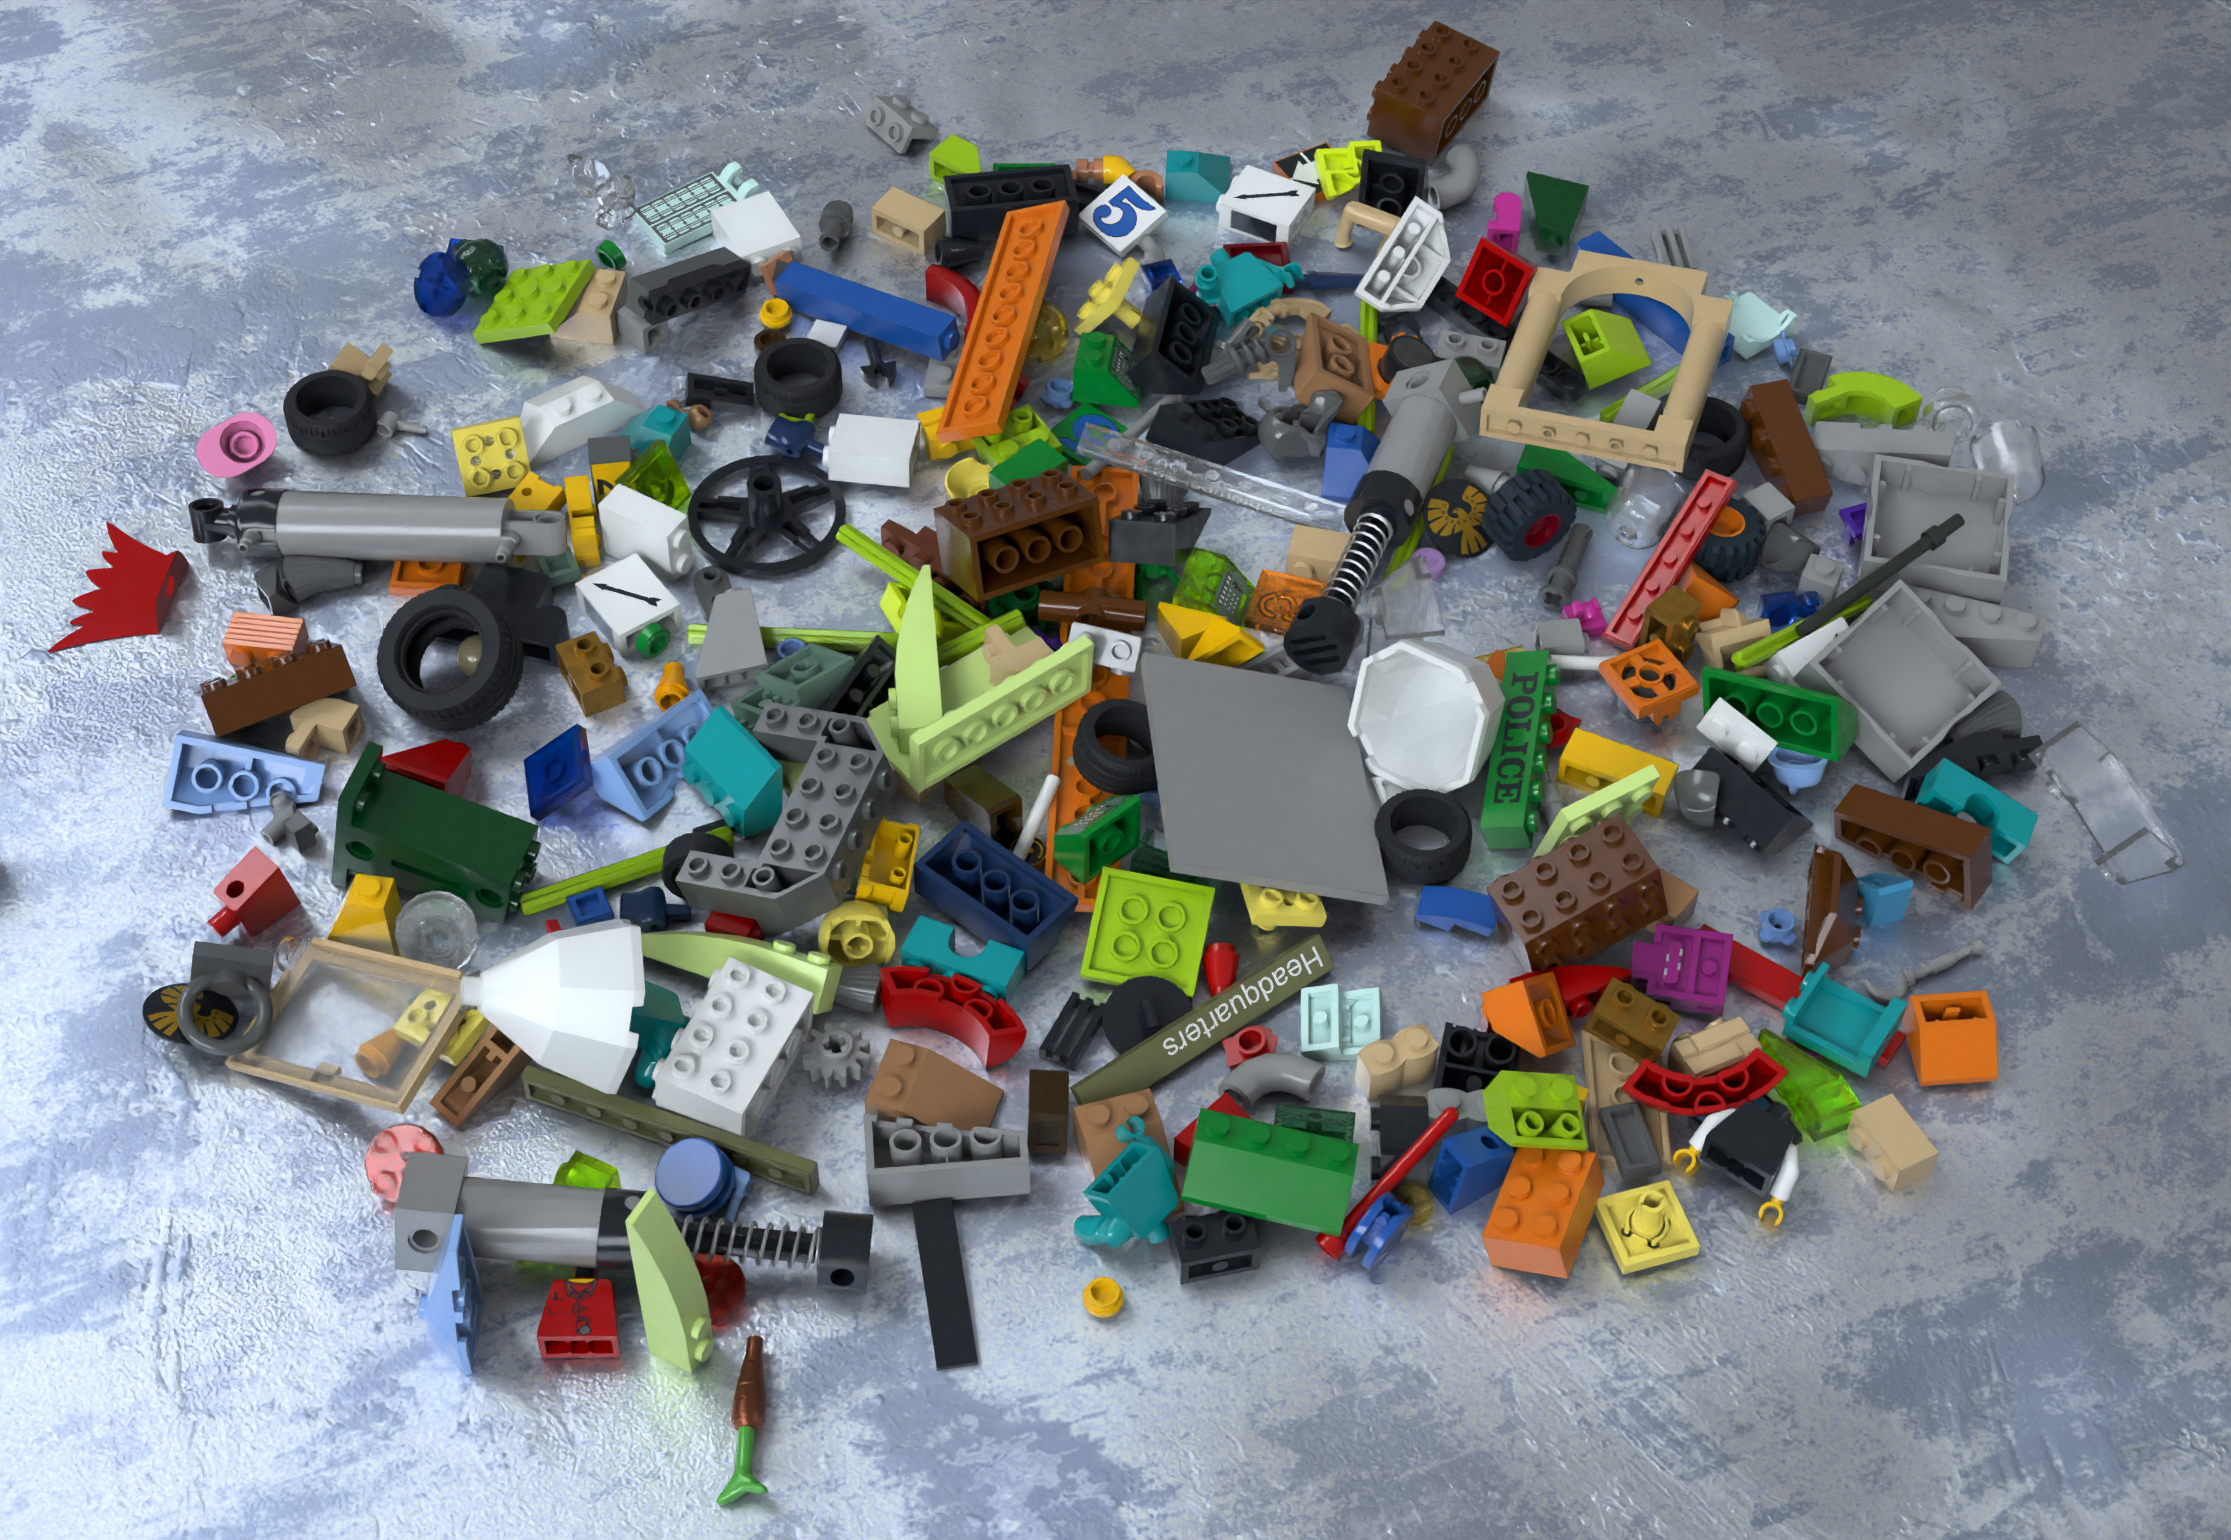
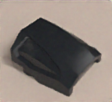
M1446 1022L1433 1089L1454 1088L1466 1093L1486 1089L1501 1070L1517 1071L1521 1047L1500 1034H1495V1032H1481L1475 1028L1472 1030L1459 1025L1453 1027V1023Z

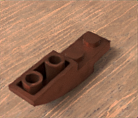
M890 519L881 526V543L884 548L918 571L921 570L923 565H930L931 579L985 616H989V599L977 602L942 572L936 531L924 526L918 533H915Z

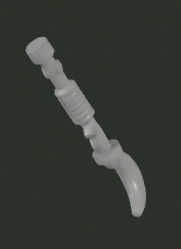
M1975 938L1969 941L1967 946H1963L1954 952L1947 951L1928 960L1927 963L1920 961L1919 969L1913 971L1909 968L1900 970L1895 986L1890 989H1881L1870 980H1865L1863 984L1866 992L1872 999L1881 1004H1889L1893 996L1902 1000L1908 991V987L1914 986L1917 979L1923 978L1931 972L1936 974L1955 965L1957 960L1965 958L1970 954L1977 955L1983 952L1985 947L1981 939Z

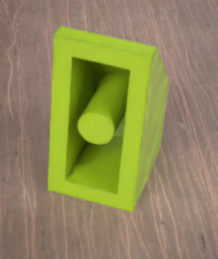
M954 134L950 135L929 153L930 178L943 185V176L981 172L977 146Z

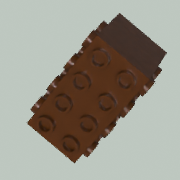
M1434 21L1427 30L1423 29L1420 32L1413 47L1408 46L1401 61L1398 64L1394 63L1390 67L1384 81L1379 80L1376 83L1371 95L1374 98V103L1366 118L1369 121L1367 135L1415 159L1425 160L1432 167L1487 100L1500 51L1447 25Z
M1048 469L1043 471L1041 475L1029 479H1015L1007 486L997 489H983L975 496L965 499H951L945 505L933 508L942 572L977 602L1106 561L1098 497L1061 469Z
M1620 813L1611 818L1598 821L1590 830L1577 837L1566 839L1558 848L1543 856L1532 858L1526 866L1511 874L1498 877L1492 885L1486 887L1499 932L1527 973L1538 970L1544 972L1547 968L1578 965L1669 914L1660 869Z

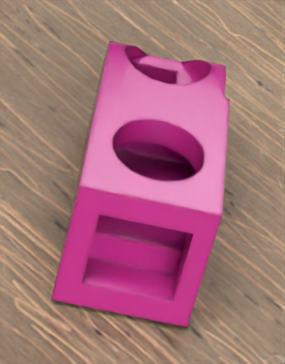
M1503 192L1494 198L1492 218L1488 220L1486 238L1517 253L1522 202L1518 195Z

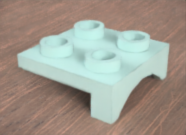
M1733 290L1730 293V297L1727 294L1723 296V299L1734 300L1729 333L1735 336L1733 349L1746 360L1771 346L1772 340L1781 338V330L1784 331L1785 337L1794 333L1797 315L1790 309L1785 310L1780 315L1751 291L1738 297V294Z

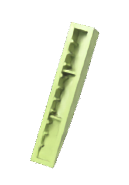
M930 565L922 566L910 592L897 641L895 688H888L889 710H896L897 716H890L891 738H898L899 753L910 752V736L919 728L927 727L943 717Z
M704 931L641 933L643 956L711 978L717 968L722 970L728 958L731 957L814 993L813 1014L832 1010L843 966L830 962L831 956L815 951H809L808 954L796 951L797 945L783 940H774V943L739 935Z
M649 1188L625 1220L649 1353L692 1374L700 1361L705 1362L709 1358L715 1345L708 1301L701 1276L683 1236L657 1192Z

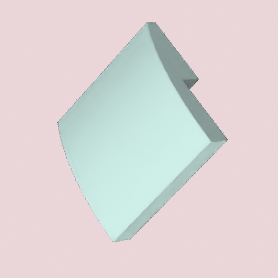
M1335 983L1301 988L1302 1056L1322 1060L1357 1061V1054L1363 1047L1374 1041L1384 1039L1383 995L1380 987L1342 992L1339 984Z

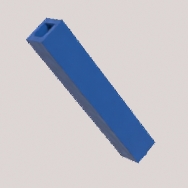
M1598 230L1590 236L1580 239L1575 244L1572 266L1579 250L1630 259L1635 258ZM1613 293L1612 300L1683 356L1690 335V329L1685 319L1676 310L1649 297ZM1729 332L1717 368L1726 364L1731 359L1735 336Z
M794 261L774 281L778 298L786 301L792 310L827 322L845 325L847 329L921 355L943 362L951 351H954L959 345L960 333L956 317Z

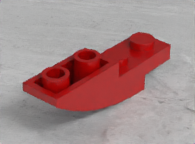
M1569 965L1547 968L1544 972L1542 970L1529 972L1508 979V984L1553 971L1568 1019H1579L1585 1017L1594 1009L1613 977L1621 982L1630 984L1632 974L1627 968L1604 965ZM1481 1007L1478 1027L1482 1032H1494L1491 1023L1485 1018Z

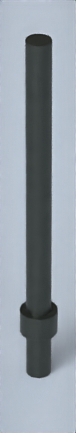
M1956 513L1939 526L1933 525L1921 534V538L1798 624L1795 627L1798 636L1804 638L1922 554L1928 550L1934 551L1946 542V537L1965 525L1963 517Z

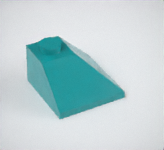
M1167 150L1165 200L1217 203L1221 194H1226L1229 188L1230 157L1203 152Z
M660 404L631 418L618 435L630 436L631 449L638 448L640 464L649 453L651 454L663 474L658 481L651 483V485L657 487L660 481L667 477L692 443L688 414ZM649 469V470L647 471V473L642 477V480H643V478H644L645 476H647V475H649V474H652V472L650 471V469Z

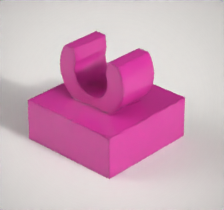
M1592 597L1590 601L1579 603L1577 600L1572 605L1562 607V619L1579 618L1582 632H1587L1589 638L1602 636L1608 626L1596 597Z

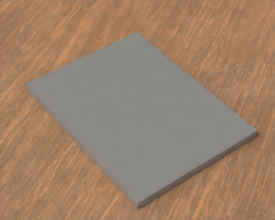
M1144 652L1140 663L1170 872L1385 906L1389 899V892L1379 842L1375 835V822L1357 736H1352L1347 726L1351 711L1347 687Z

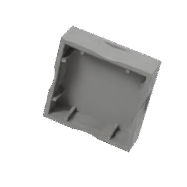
M1875 454L1868 482L1857 583L1921 538V534L1933 525L1939 526L1958 513L1963 517L1965 525L1946 537V542L1934 551L1928 550L1874 589L1887 591L1901 579L1905 584L2000 605L2007 583L2010 549L2008 525L2013 511L2015 474L1968 467H1944L1926 461Z
M1901 579L1792 678L1801 688L1841 697L1857 709V739L1854 743L1893 783L1897 782L1911 770L1948 732L2002 684L1966 645L1955 639L1944 628L1932 610Z

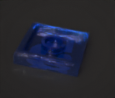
M579 724L572 726L524 759L530 816L537 821H541L594 785L587 732Z

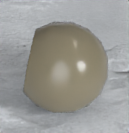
M479 634L467 637L459 644L456 653L458 667L468 677L475 672L481 659L482 640Z

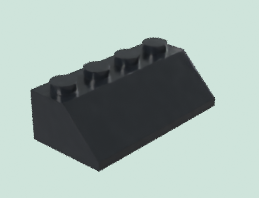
M1069 164L943 176L950 235L953 238L971 241H998L1008 211L1062 200L1066 201L1070 209L1063 235L1079 232V199Z
M1170 276L1146 298L1126 375L1137 386L1143 387L1151 394L1199 395L1203 391L1205 383L1201 368L1209 364L1220 314L1173 276Z

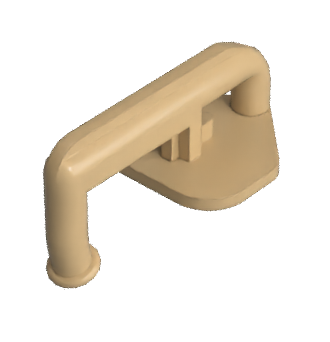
M1351 201L1344 207L1334 244L1338 248L1350 247L1353 244L1351 232L1354 223L1384 234L1376 252L1377 256L1400 220V217L1357 201Z

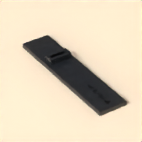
M952 1198L912 1203L937 1371L978 1365Z

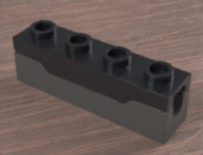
M721 247L630 278L625 307L641 318L646 319L651 325L659 324L746 293L751 264L742 260V258L726 247Z

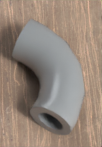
M1459 144L1450 149L1445 158V163L1450 172L1445 176L1429 181V198L1433 208L1438 211L1462 203L1477 189L1482 170L1477 153L1469 144Z
M1265 1053L1240 1063L1219 1084L1218 1093L1220 1096L1225 1092L1228 1093L1245 1112L1250 1110L1259 1098L1273 1091H1286L1308 1101L1316 1093L1323 1080L1325 1066L1292 1053Z

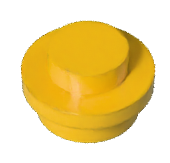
M779 298L767 300L759 313L760 321L769 328L784 327L792 320L791 308L786 301Z
M1108 1277L1094 1279L1086 1286L1083 1292L1085 1309L1096 1317H1111L1120 1311L1124 1303L1122 1288L1113 1279Z

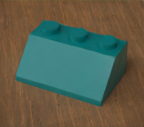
M723 705L716 707L685 747V764L682 767V771L686 781L690 785H694L703 794L707 804L714 806L721 813L726 824L729 827H734L745 839L776 825L782 813L783 767Z

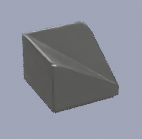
M276 565L253 575L258 599L271 615L286 616L298 609V605L282 587Z

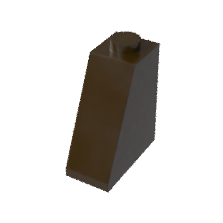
M976 764L963 770H958L944 779L945 803L960 822L966 820L1010 851L1012 843L1019 839L1023 830L1022 798L1019 794Z

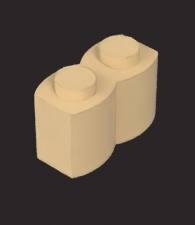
M1425 1024L1406 1027L1397 1032L1392 1039H1382L1369 1043L1357 1054L1354 1081L1368 1101H1377L1378 1095H1394L1401 1086L1420 1084L1429 1079L1436 1070L1439 1044Z

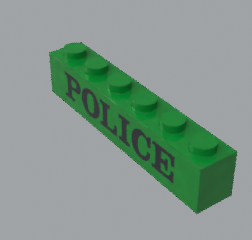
M1549 650L1507 652L1501 687L1505 703L1496 740L1492 747L1480 822V830L1488 849L1532 848L1534 833H1538L1540 829V818L1537 809L1538 803H1542L1544 800V786L1541 780L1542 773H1547L1548 771L1546 747L1547 744L1552 742L1553 738L1550 719L1551 715L1556 714L1557 701L1554 693L1555 686H1559L1561 682L1560 667L1558 664H1554Z

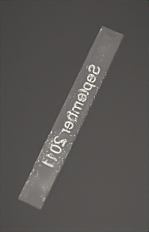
M1088 422L1084 426L1075 453L1292 524L1339 532L1346 508L1345 505Z

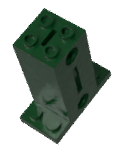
M369 741L338 798L331 883L346 888L351 876H355L357 873L394 878L395 884L398 887L442 903L446 898L452 897L461 906L462 910L504 925L510 912L516 914L519 910V901L524 894L521 891L524 883L530 885L535 876L538 863H535L541 848V842L536 841L539 826L386 770V763L382 762L383 746Z

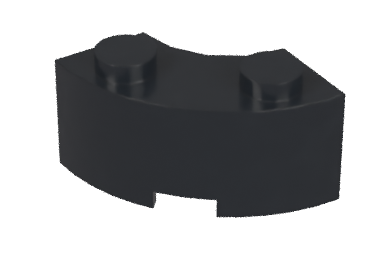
M1378 1095L1377 1107H1370L1369 1130L1377 1131V1156H1371L1370 1180L1379 1181L1428 1128V1105L1425 1096ZM1429 1151L1391 1191L1392 1194L1403 1193L1404 1195H1410L1415 1191L1417 1195L1422 1193L1428 1195Z

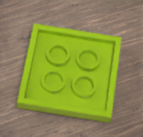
M590 259L579 261L569 260L560 264H543L539 267L518 268L508 276V281L502 290L494 297V302L488 311L480 318V323L472 335L478 344L556 333L592 277L596 267Z
M1103 866L1080 979L1119 986L1132 978L1154 976L1174 983L1187 995L1189 1000L1193 1001L1215 888Z

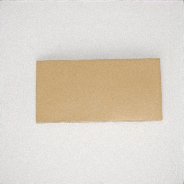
M1582 1031L1580 1043L1584 1088L1589 1089L1586 1102L1589 1151L1597 1153L1601 1170H1618L1598 1117L1599 1109L1635 1102L1623 1094L1621 1088L1641 1063L1587 1031ZM1660 1054L1654 1064L1663 1068L1662 1056ZM1638 1103L1661 1160L1662 1171H1670L1672 1157L1667 1113L1659 1112Z

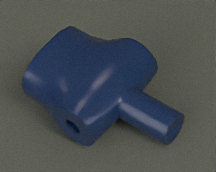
M780 415L771 425L764 444L774 448L783 456L797 459L804 451L823 459L825 446L813 440L816 429L811 422L806 420H787Z
M650 886L640 892L621 893L620 919L630 920L632 925L641 927V932L665 931L668 919L691 920L692 907L682 904H667L665 893L660 887Z

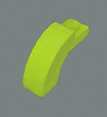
M1844 372L1829 376L1826 389L1817 390L1808 395L1803 419L1810 427L1816 425V421L1826 422L1843 415H1861L1869 417L1880 424H1893V429H1898L1916 422L1923 398L1909 386L1888 376L1871 372Z

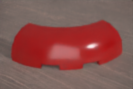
M931 264L925 271L926 300L939 304L953 312L956 316L963 318L966 323L964 329L966 341L981 290L963 275L946 267Z
M894 966L880 968L881 1002L888 1028L912 1026L945 1033L969 1047L981 1060L985 1069L1001 1065L1012 1058L1022 1047L1027 1033L1023 1022L1002 998L997 1001L982 991V984L956 973L953 974L952 978L931 974L928 967Z
M1757 1047L1749 1056L1735 1066L1720 1071L1717 1075L1707 1077H1692L1689 1074L1673 1072L1645 1058L1622 1086L1621 1092L1632 1100L1659 1112L1676 1116L1707 1117L1710 1114L1730 1108L1738 1109L1745 1102H1755L1776 1087L1789 1071Z

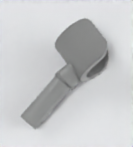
M386 411L377 421V424L380 425L377 432L387 438L391 437L396 429L422 434L427 433V426L403 421L393 411Z

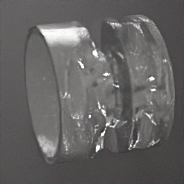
M430 891L419 894L403 906L396 918L394 934L399 957L463 971V973L470 969L477 957L479 939L474 913L463 899L449 892ZM441 935L443 941L442 948H434L432 943L433 936Z

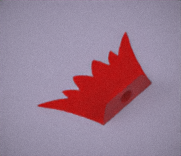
M107 522L108 534L117 553L103 551L102 555L113 568L86 571L89 580L101 589L80 595L73 599L72 602L93 612L81 615L70 621V624L82 625L84 627L60 640L48 652L106 639L159 634L189 565L185 556L178 550L165 555L142 544Z

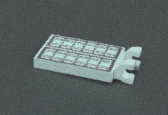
M734 161L723 169L720 176H717L714 172L708 173L632 209V218L666 255L712 233L710 210L756 195L754 192L760 190L759 184L753 178L744 182L738 176L743 173V169L737 161Z

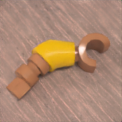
M1103 155V158H1094V162H1088V159H1077V170H1071L1074 181L1088 182L1089 178H1094L1095 182L1104 181V185H1112L1124 174L1146 194L1154 196L1157 203H1164L1162 177L1151 170L1137 171L1121 156Z

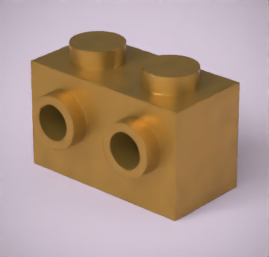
M1673 585L1646 606L1638 647L1660 638L1679 661L1687 660L1695 648L1693 642L1695 633L1700 625L1698 619L1702 604L1696 601L1690 594Z
M595 631L555 645L559 670L585 717L626 703L624 687L628 686L625 672L621 666L615 667L613 663L614 656L607 642L602 643Z
M1613 977L1600 996L1583 1030L1640 1063L1645 1058L1655 1063L1682 1016L1671 1011L1665 1004L1656 1002L1640 993L1632 985L1621 982Z

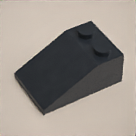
M1364 149L1358 202L1400 218L1415 196L1428 203L1429 181L1427 161Z

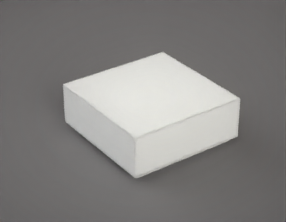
M816 319L807 338L826 344L838 354L848 335L847 326Z

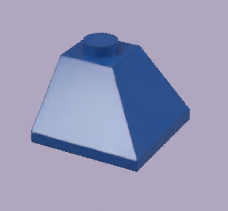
M1329 423L1321 500L1349 502L1357 483L1364 475L1380 443V440L1364 426Z

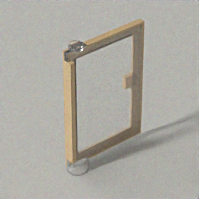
M288 935L280 942L276 951L277 967L284 973L269 994L273 1005L271 1027L266 1036L255 1047L246 1052L229 1056L225 1064L230 1070L404 1115L468 1009L477 1010V1006L461 1005L460 984L462 976H465L463 971L314 937L311 940L296 935ZM257 1014L248 1026L244 1034H246L255 1024Z

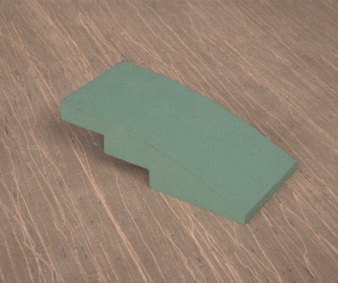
M810 643L755 674L759 687L731 703L734 717L756 739L752 730L767 702L817 709L855 665L854 658Z

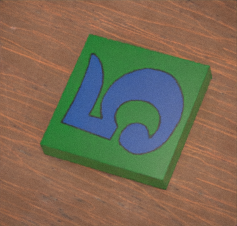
M1083 403L1050 429V431L1061 443L1062 455L1068 459L1069 464L1072 466H1086L1128 428L1091 404ZM1136 440L1133 443H1131L1125 450H1127L1131 445H1133L1136 442Z

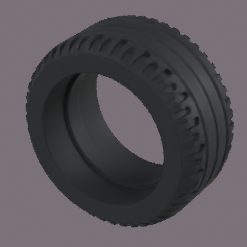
M809 338L784 339L764 349L755 362L754 383L756 398L760 406L775 418L779 416V413H784L786 416L805 419L806 414L812 413L818 419L832 411L840 401L843 391L841 363L834 350L820 341ZM798 373L811 374L820 378L811 384L803 386H788L777 382L785 376Z
M337 370L320 371L310 374L296 382L289 389L284 399L283 412L288 433L300 449L311 454L336 456L351 452L367 442L375 431L377 413L372 392L368 385L354 374ZM341 406L351 408L346 414L334 419L317 420L309 418L315 412L328 407Z
M1707 396L1696 432L1714 435L1724 443L1716 446H1703L1692 442L1683 472H1672L1693 481H1699L1705 469L1726 477L1735 473L1744 460L1749 440L1748 423L1741 412L1733 405L1721 399Z
M1126 699L1106 700L1092 706L1083 715L1073 742V760L1079 773L1091 785L1113 795H1138L1149 791L1157 785L1147 706L1137 701ZM1106 735L1127 737L1138 743L1148 756L1141 759L1117 757L1105 750L1097 738Z
M1428 789L1402 791L1388 799L1377 813L1374 829L1379 842L1384 871L1389 876L1392 875L1395 880L1398 879L1399 882L1412 886H1436L1448 882L1449 879H1453L1466 865L1471 848L1472 824L1467 811L1451 796H1447L1440 791ZM1424 825L1441 831L1451 842L1438 849L1420 850L1402 843L1394 833L1407 826Z

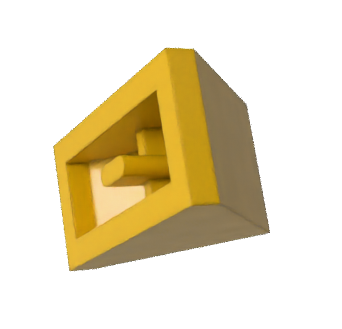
M1159 601L1157 606V631L1177 658L1188 659L1214 616L1227 621L1228 617Z

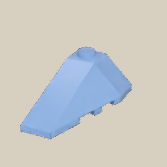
M701 688L697 689L607 748L582 768L601 799L636 819L645 821L671 801L675 794L673 791L680 778L684 777L682 767L685 764V747L714 710Z
M182 730L176 735L162 807L196 814L233 809L241 810L251 807L269 806V798L278 791L286 792L289 798H293L295 803L318 801L326 764L221 737Z

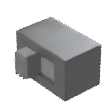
M300 811L282 821L288 843L300 854L317 843L315 834L319 831L318 827Z

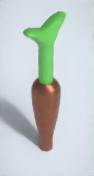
M756 1335L747 1338L746 1353L734 1394L731 1423L738 1431L735 1469L730 1481L716 1500V1503L719 1505L731 1503L746 1492L761 1495L768 1491L767 1487L760 1483L752 1474L755 1433L762 1428L766 1411L765 1379L762 1361L763 1338Z

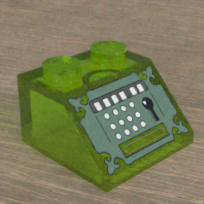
M1194 547L1173 595L1172 604L1228 617L1227 622L1242 628L1256 588L1226 555Z

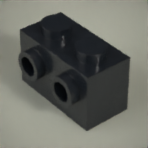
M1219 1210L1213 1214L1198 1217L1188 1215L1181 1217L1177 1221L1169 1222L1168 1244L1180 1285L1259 1269L1261 1246L1252 1217Z

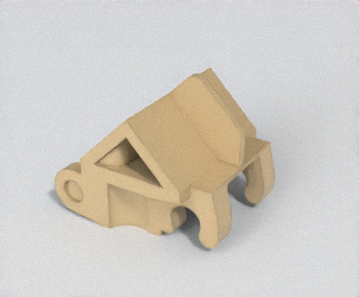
M1722 608L1719 618L1700 623L1695 633L1694 642L1696 644L1699 643L1702 648V655L1707 666L1724 670L1726 660L1731 658L1733 653L1772 635L1769 619H1747L1743 612L1738 613L1735 608ZM1771 657L1755 664L1759 666L1737 671L1736 673L1766 679L1768 676L1763 664Z

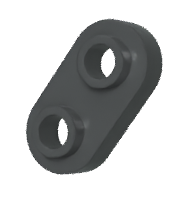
M712 566L699 570L693 579L695 594L703 618L707 623L709 622L715 596L732 588L727 573L719 567Z

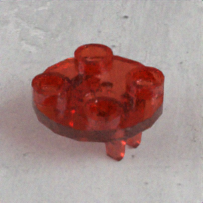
M409 1123L392 1125L377 1134L367 1148L364 1161L366 1177L372 1192L379 1197H384L388 1201L397 1202L404 1175L402 1169L406 1168L408 1160L403 1158L402 1153L405 1152L408 1156L410 1151L444 1155V1149L436 1136L422 1126Z
M697 1253L694 1262L706 1293L709 1314L712 1320L711 1326H725L732 1321L733 1315L739 1310L745 1299L746 1279L740 1266L731 1258L725 1263L723 1255L714 1254L713 1259L709 1262L707 1254Z

